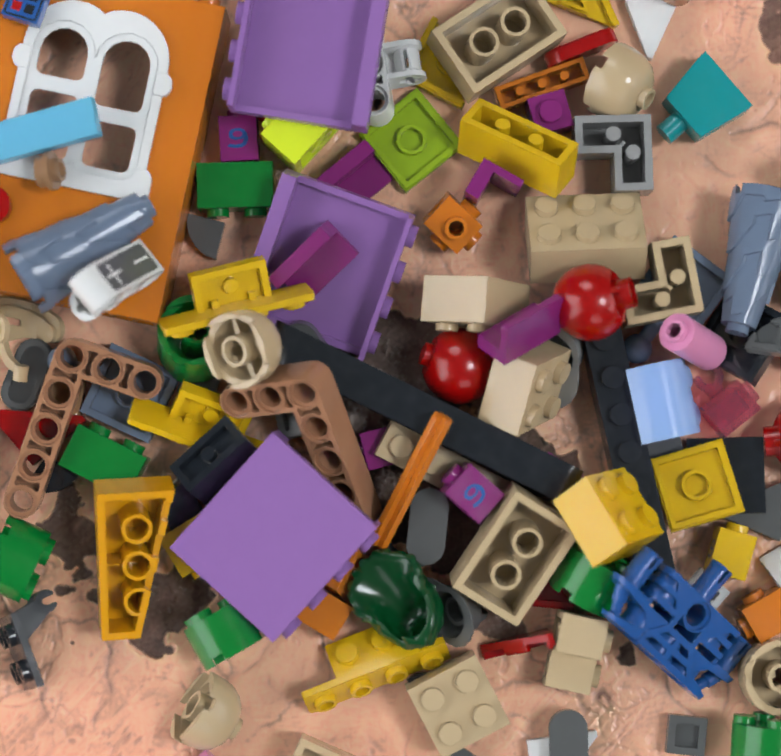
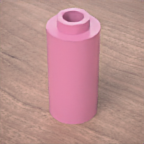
M681 313L673 314L666 318L660 327L659 338L661 344L669 351L700 369L712 370L724 361L727 353L724 339L689 316Z

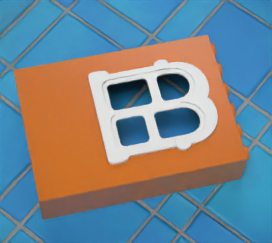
M0 0V121L25 115L30 95L36 89L73 96L76 100L89 96L95 99L103 60L106 53L116 44L121 42L138 44L148 53L150 58V72L143 105L138 112L105 107L96 103L100 122L128 127L136 133L127 171L120 173L85 165L82 161L85 142L68 146L66 156L63 158L66 167V178L61 182L58 190L50 191L47 187L40 188L34 176L33 165L35 158L40 157L39 155L0 165V187L9 194L12 200V211L9 217L0 223V294L33 301L9 262L11 260L9 257L14 255L16 251L14 250L6 255L1 247L3 244L11 239H18L24 235L40 231L58 221L79 216L104 203L110 204L130 194L136 193L139 198L146 195L157 212V215L152 217L154 225L131 241V243L141 239L165 271L147 287L124 299L117 307L110 311H104L101 315L157 327L158 319L166 311V307L170 304L187 228L188 213L190 214L197 182L196 163H201L231 25L226 7L220 6L221 2L219 0H50L39 29L4 18L1 15L5 0ZM59 29H71L78 32L85 39L88 46V57L84 75L80 80L51 76L38 71L37 63L41 46L51 32ZM71 293L56 303L55 306L71 309L69 303ZM42 297L36 302L42 303L45 301V299Z

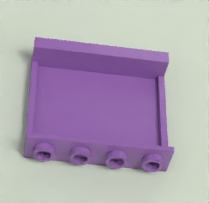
M390 0L238 1L235 24L240 25L238 40L232 39L230 43L228 61L234 63L232 78L225 77L222 100L227 101V106L232 113L368 134Z
M290 169L283 171L254 257L262 255L265 258L268 276L327 220L356 248L359 254L315 296V300L309 301L304 307L296 310L280 308L268 311L269 314L266 317L274 324L277 320L288 325L297 320L308 321L317 328L328 345L358 355V359L361 361L365 359L367 352L374 354L382 334L375 331L380 317L387 319L394 298L387 296L392 282L400 283L406 266V262L400 260L404 247L412 249L419 230L418 226L413 225L416 215ZM270 282L271 291L276 290L277 288ZM284 283L280 288L288 286Z
M279 430L269 435L169 547L272 642L280 635L288 639L302 623L297 616L306 606L312 611L328 594L323 587L332 577L339 582L354 566L349 561L351 556L358 549L364 554L380 537L375 530L381 524L378 520L374 522L290 446L288 444L289 439Z

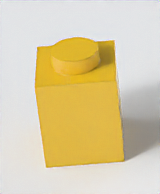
M727 521L725 528L715 526L703 569L705 570L711 560L715 559L732 573L730 578L745 582L758 537L748 535L749 527Z

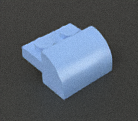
M676 358L625 370L642 445L701 432L699 426L701 413L693 399L691 390L693 377L691 370L685 363V359Z

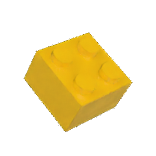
M624 467L585 476L553 500L593 568L632 556L643 545L646 546L664 533L659 524L657 513L651 506L647 505L638 490L639 486L636 479Z

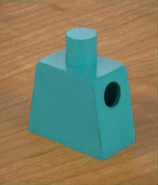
M705 51L662 102L663 107L670 115L656 126V129L669 144L674 142L684 132L696 143L741 117L753 105Z

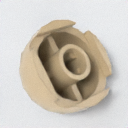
M623 42L615 43L603 54V56L609 59L602 68L595 65L585 86L583 102L590 106L586 109L595 115L637 114L641 109L646 110L655 97L653 67L647 58L635 48Z
M246 309L229 311L211 320L208 327L212 326L209 330V336L203 340V351L209 369L218 380L225 379L228 383L232 384L228 387L233 389H248L264 381L274 373L281 360L283 347L280 333L269 318L256 311Z
M209 671V674L205 672L200 674L184 693L180 702L186 704V707L181 716L176 713L174 714L170 733L173 739L197 750H211L224 744L228 738L234 739L243 723V720L240 718L242 710L241 700L235 687L214 672Z

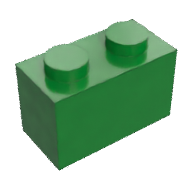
M273 161L196 163L197 208L200 213H207L208 219L229 218V212H244V217L246 218L267 217V211L270 210L275 195Z
M91 421L88 427L78 424L58 465L93 482V480L142 477L151 458L143 455L145 447L127 438L121 444L109 438L111 430Z

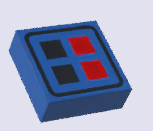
M5 0L1 15L6 19L40 29L50 0Z

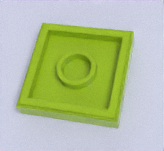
M418 88L394 105V116L387 125L381 127L370 125L368 134H359L362 141L365 139L375 150V156L406 194L454 156L458 150L459 138Z

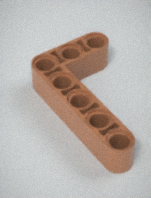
M74 337L60 343L53 354L4 496L3 503L7 513L17 519L29 518L42 504L85 380L138 399L147 400L155 397L163 388L165 378L162 370L153 363L82 338ZM69 345L79 347L83 353V361L78 366H72L64 359V350ZM112 358L117 361L120 373L116 378L111 379L103 376L100 371V363L103 359ZM141 371L153 373L157 381L155 389L151 391L140 389L136 383L137 374ZM54 382H64L68 385L71 392L68 401L61 402L52 396L51 388ZM42 418H51L56 422L58 433L55 437L50 438L42 435L39 430V422ZM37 454L44 459V472L34 473L29 470L26 464L28 455ZM24 490L32 496L33 504L31 508L23 509L17 506L14 501L16 491Z
M319 361L278 365L270 377L253 387L233 389L227 386L219 398L220 406L226 414L233 418L242 419L293 412L314 467L374 522L378 520L379 515L382 513L381 503L329 367Z

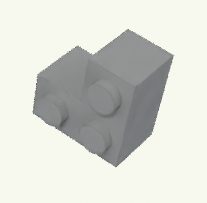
M651 114L574 116L571 140L579 143L577 160H609L610 193L639 192L640 196H648L654 190Z

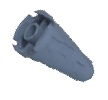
M743 183L741 192L739 186L735 185L733 187L727 221L730 224L726 249L728 255L721 294L724 295L721 323L726 326L725 332L739 337H747L749 331L756 330L765 305L770 303L781 270V188L759 183Z
M133 193L110 204L104 203L79 216L58 221L40 231H35L18 239H11L1 247L6 255L14 250L16 251L14 255L9 257L11 259L9 262L32 300L36 302L42 297L45 299L44 302L37 306L43 314L53 309L56 303L73 291L68 283L81 270L130 244L131 241L153 226L152 217L156 216L157 212L146 195L139 198L136 193Z

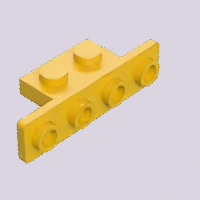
M260 255L187 273L195 310L158 319V322L165 336L184 338L192 335L196 329L208 327L211 320L229 311L250 309L267 316L269 314L268 311L280 308L284 310L300 309L306 305L305 302L315 300V295L307 283H300L271 291L266 261Z
M183 380L171 407L149 399L144 400L134 397L127 423L140 430L151 432L173 440L178 444L191 447L225 415L235 423L244 435L253 417L239 419L229 416L220 406L219 393ZM245 435V437L257 448H259L261 444L264 442Z
M371 627L324 646L336 678L301 692V696L310 713L326 712L335 708L338 703L352 697L361 698L367 696L373 689L385 684L400 683L408 675L420 670L435 669L442 665L445 660L450 659L451 655L444 637L436 638L431 646L423 647L422 649L406 650L382 637Z

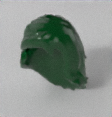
M389 548L373 550L368 558H362L359 561V568L352 570L353 579L347 584V590L349 591L347 597L352 604L353 613L362 622L371 624L379 635L403 649H422L423 647L433 645L443 626L444 610L441 597L436 590V585L428 581L422 572L421 564L416 560L414 554H407L403 551L391 552Z

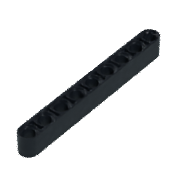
M277 320L275 323L280 333L283 347L279 365L305 361L322 362L330 368L340 395L420 435L423 434L433 413L436 411L441 412L452 419V424L441 445L552 500L580 481L584 471L284 322Z

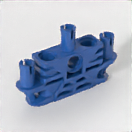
M643 545L621 575L613 571L611 578L615 584L612 594L613 601L610 610L602 607L601 614L674 682L691 696L700 700L704 697L701 690L705 687L709 688L722 680L726 683L733 681L729 674L752 647L746 639L740 636L741 633L709 603L722 585L732 576V573L720 562L712 559L705 571L691 586L677 571L662 563V558L653 550ZM627 602V608L621 614L623 605ZM708 670L707 672L701 674L700 678L695 680L696 676L700 673V671Z

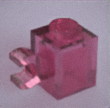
M718 366L710 370L714 374V381L711 384L703 382L699 375L693 378V382L699 390L709 397L706 402L699 406L701 415L720 438H724L761 410V407L756 402L760 399L759 395L750 384L746 382L741 384L736 379L723 387L724 374Z

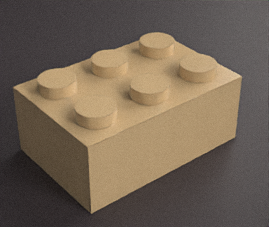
M478 0L433 29L426 43L469 104L559 45L568 32L546 0Z
M639 192L558 195L556 199L551 196L525 197L524 230L530 284L556 283L571 268L589 263L610 268L620 279L626 277L645 279L648 245Z
M511 480L503 492L505 494L504 497L491 510L450 572L449 577L454 589L518 627L576 539L556 507Z

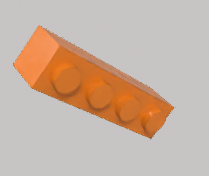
M582 56L494 87L493 94L497 105L510 111L524 106L527 98L563 88L566 91L587 83L590 75Z

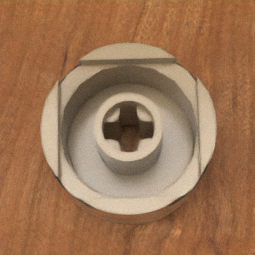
M774 636L762 644L758 642L753 643L745 656L738 662V683L743 695L752 705L765 713L781 717V684L772 681L776 676L774 671L776 669L781 670V637Z

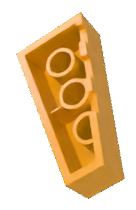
M171 475L93 480L98 623L102 641L141 638L151 596L153 577L159 562L160 547L167 528L168 513L175 494Z

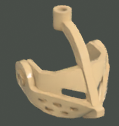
M0 295V357L6 367L13 371V381L27 382L30 366L21 364L15 359L8 341L29 338L40 339L45 343H58L65 334L64 321L52 310L42 314L37 307L39 304L15 296ZM6 317L19 319L20 325L9 324Z

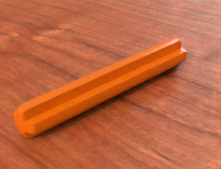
M438 411L434 412L378 520L381 524L375 532L380 537L373 545L381 549L388 548L452 424V419L449 416Z

